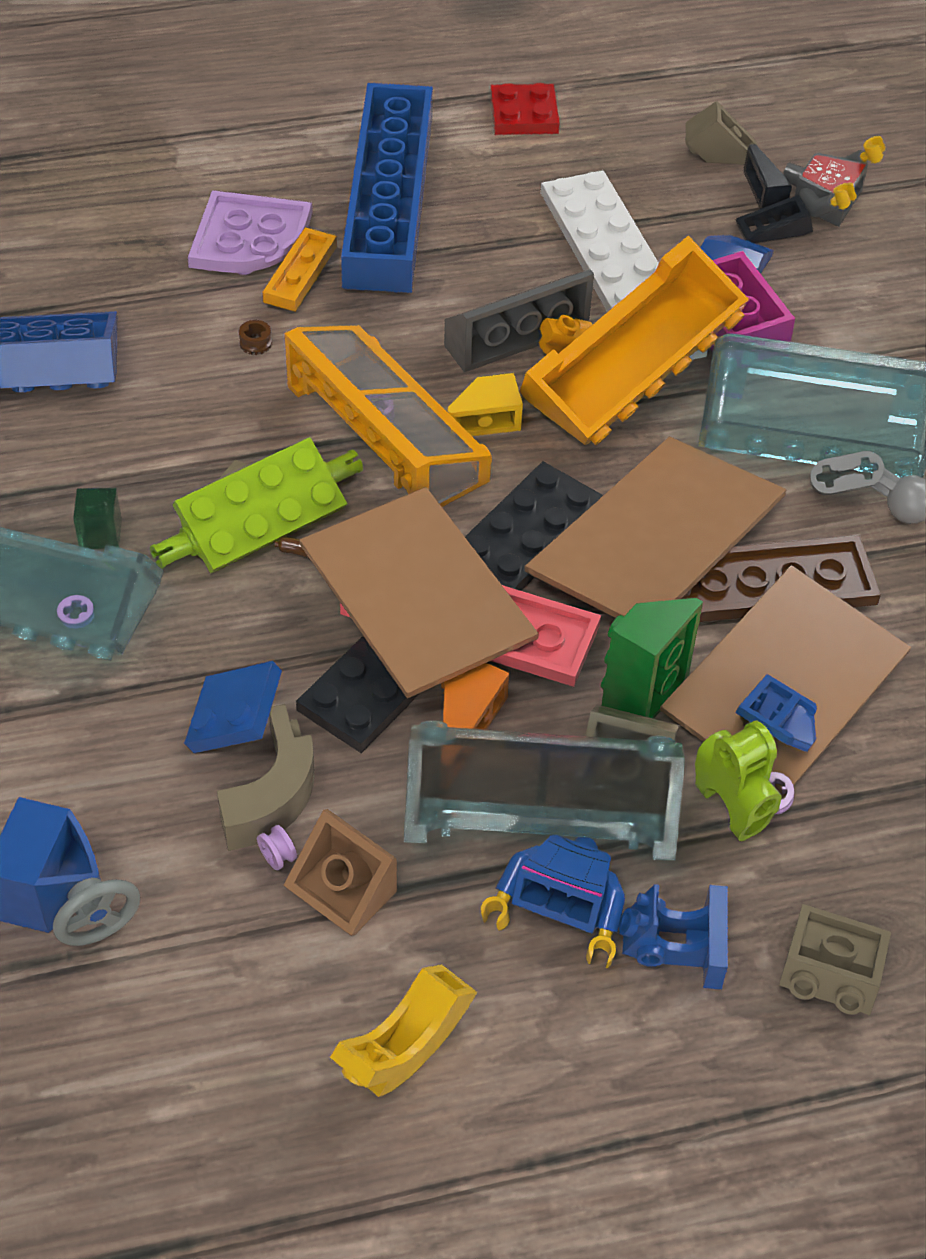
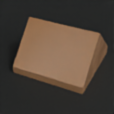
M324 809L283 886L352 936L356 935L397 892V858L333 812Z

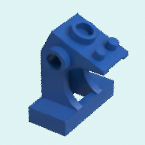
M654 884L645 894L639 893L636 902L630 908H627L621 916L619 932L623 935L622 954L636 958L641 965L650 967L661 964L703 967V988L722 990L728 968V886L709 885L704 908L691 912L667 909L665 901L658 898V884ZM659 932L686 934L685 944L664 940L659 936Z

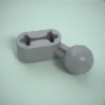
M862 451L827 458L813 466L810 474V483L817 493L834 495L872 487L887 497L888 508L897 520L906 524H918L926 520V479L918 475L898 477L884 468L882 458L874 452ZM861 460H867L869 465H875L877 468L876 471L872 472L870 480H865L863 474L853 473L834 479L833 487L826 488L824 482H818L816 479L817 476L822 475V468L829 467L831 473L840 474L859 468Z

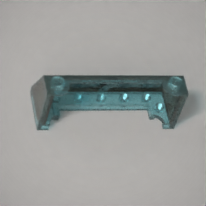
M434 720L421 722L420 725H412L409 738L404 842L426 843L427 833L441 828V836H450L451 828L628 840L629 849L637 850L638 843L641 842L653 849L652 859L675 861L685 765L682 743H675L674 739L665 736H652L648 738V741L454 728L448 727L444 722Z

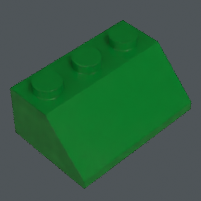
M697 598L636 603L625 616L619 615L615 618L608 630V637L611 639L609 650L604 658L607 668L601 682V688L603 689L601 706L653 719L660 713L661 705L689 676L703 601Z

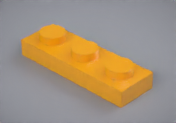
M305 227L263 290V303L296 312L337 248V236Z

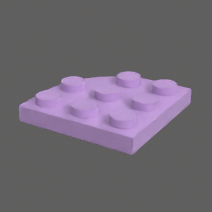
M212 190L188 255L189 268L248 275L253 271L265 269L282 262L304 228H308L312 216V203Z

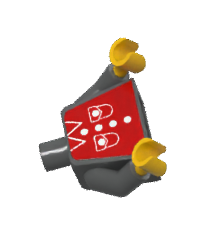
M874 136L866 140L863 144L865 152L858 150L846 157L816 153L805 168L790 162L786 165L783 175L791 185L796 186L795 196H800L811 217H819L836 226L841 225L863 190L868 160L871 163H878L883 158V152L886 147L881 136Z

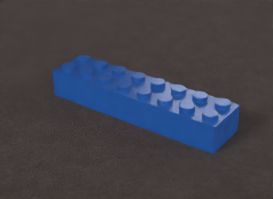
M367 83L341 254L342 289L412 293L432 125V86Z

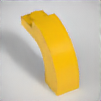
M442 964L422 968L402 1001L384 1022L366 1035L339 1041L330 1058L342 1067V1074L350 1082L368 1088L378 1097L383 1096L409 1079L442 1045L468 1009L477 991Z

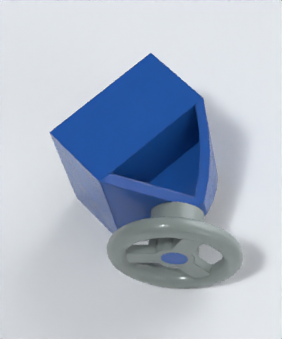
M18 797L0 834V921L46 933L53 929L55 937L60 942L71 946H82L98 942L124 927L138 910L140 904L138 888L126 880L101 881L89 840L70 809ZM123 894L126 896V903L121 911L118 913L111 910L109 905L115 895ZM102 923L101 926L88 931L73 932L88 924Z

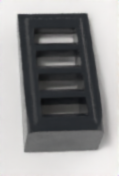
M756 144L749 145L743 172L759 208L762 209L790 198L792 186L788 179Z
M799 195L735 219L744 239L752 243L797 237L813 232L811 215ZM756 226L757 229L751 231L749 227Z

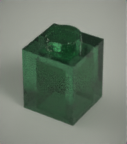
M77 488L73 520L79 549H119L122 518L117 488Z

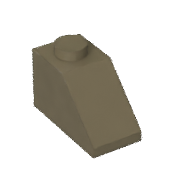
M718 101L686 122L685 143L693 154H698L706 163L745 165L749 145H757V141Z

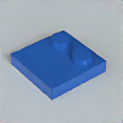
M269 661L206 676L184 744L193 753L262 739L282 670L274 661Z

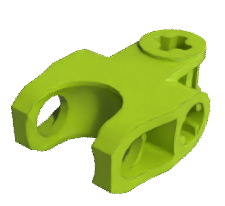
M757 720L746 724L743 730L733 735L727 730H721L712 734L699 747L695 761L696 787L707 799L716 792L721 796L729 812V828L741 842L758 834L770 823L772 817L778 812L782 800V795L769 781L772 767L777 757L776 744L769 730Z

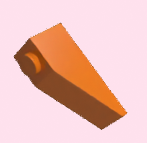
M484 663L441 683V688L444 689L441 786L449 788L507 700L508 672Z

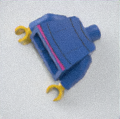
M551 835L541 846H534L519 851L511 857L495 888L499 891L497 896L489 897L483 901L481 915L485 923L491 912L501 911L502 913L499 915L496 925L498 930L505 929L510 921L507 904L510 898H512L511 904L589 933L593 934L596 928L599 930V933L589 944L586 960L590 964L593 951L598 948L603 949L609 956L606 963V968H608L612 964L616 953V946L611 938L613 933H618L625 903V894L617 875L609 871L611 856L606 852L598 850V846L593 839L580 836L573 841L559 835Z

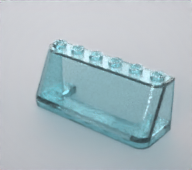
M739 334L722 335L714 343L698 447L816 464L827 458L871 451L882 458L884 468L898 477L902 478L907 475L923 477L926 469V362ZM861 460L860 467L855 469V471L869 473L877 470L876 466L869 465L867 460Z
M0 527V626L13 629L12 635L25 640L36 642L37 637L42 636L50 638L49 644L55 647L74 651L75 645L89 648L87 652L89 655L111 661L113 654L122 655L160 586L164 571L142 553L106 545L104 552ZM73 595L89 598L93 603L94 610L87 620L78 624H67L60 620L57 615V608L63 599ZM72 601L70 607H64L63 613L64 615L70 613L68 618L77 619L80 613L87 612V605L81 606L82 601Z

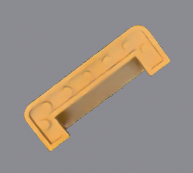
M687 236L661 258L655 272L566 348L560 353L553 349L529 369L525 374L519 392L531 405L582 444L587 445L592 441L596 446L610 434L612 430L609 426L618 418L622 422L626 421L639 408L636 403L646 395L651 399L665 386L666 383L663 379L671 372L677 376L685 370L692 362L690 356L698 349L702 353L707 351L718 340L719 337L716 334L722 328L726 327L728 330H731L745 316L741 310L749 299L707 254Z

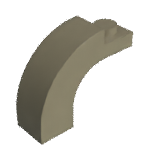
M285 704L272 706L269 714L270 731L277 755L272 768L263 777L252 783L217 791L219 813L228 851L258 844L257 836L261 833L270 835L271 828L275 825H280L285 830L302 813L311 796L315 779L311 734L301 736L297 719L289 720Z

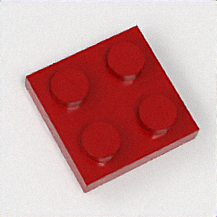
M504 83L501 85H491L490 98L495 135L559 134L560 123L554 84Z

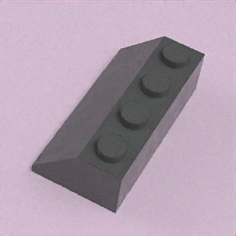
M590 269L572 274L446 318L444 346L464 373L539 346V340L542 337L540 326L544 319H559L561 315H567L573 319L590 320L594 273Z

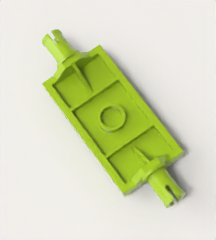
M311 437L304 439L175 500L173 507L182 525V528L179 530L180 533L158 544L151 545V555L153 559L159 556V560L155 563L161 569L189 554L200 557L210 574L280 540L282 537H287L345 508L348 503L336 483L362 472L363 464L361 458L354 462L353 459L358 457V453L351 449L333 460L324 462Z

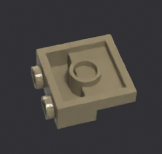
M802 904L779 986L790 989L791 993L800 999L806 1000L815 997L834 1003L845 1014L853 1015L861 1012L870 1015L880 988L891 932Z

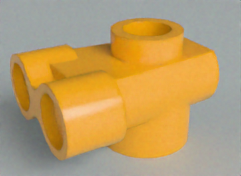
M561 315L559 319L546 318L540 326L542 337L539 340V346L546 354L553 349L560 353L593 324L590 321L573 319L567 315Z

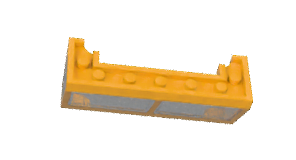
M359 325L296 327L284 333L288 388L298 398L316 391L394 471V486L397 489L404 487L407 493L410 494L427 487L437 502L443 507L490 482L492 456L488 448L484 444H479L381 347L374 336H370Z

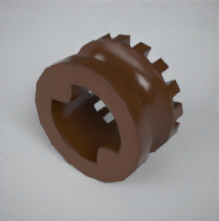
M249 320L240 326L238 330L240 348L245 353L249 352L252 355L254 352L255 355H258V352L263 354L264 351L267 352L268 348H271V328L266 322L262 320ZM252 334H254V337H256L257 334H258V337H259V338H251V337H252Z

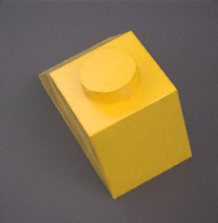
M514 373L477 377L447 408V412L471 436L521 431L523 403ZM447 426V437H448V439L459 438V437Z

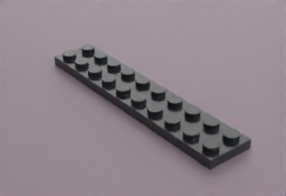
M542 461L465 538L501 585L521 591L534 578V576L525 572V565L603 495ZM362 636L296 700V711L362 753L420 693L407 698L365 637Z

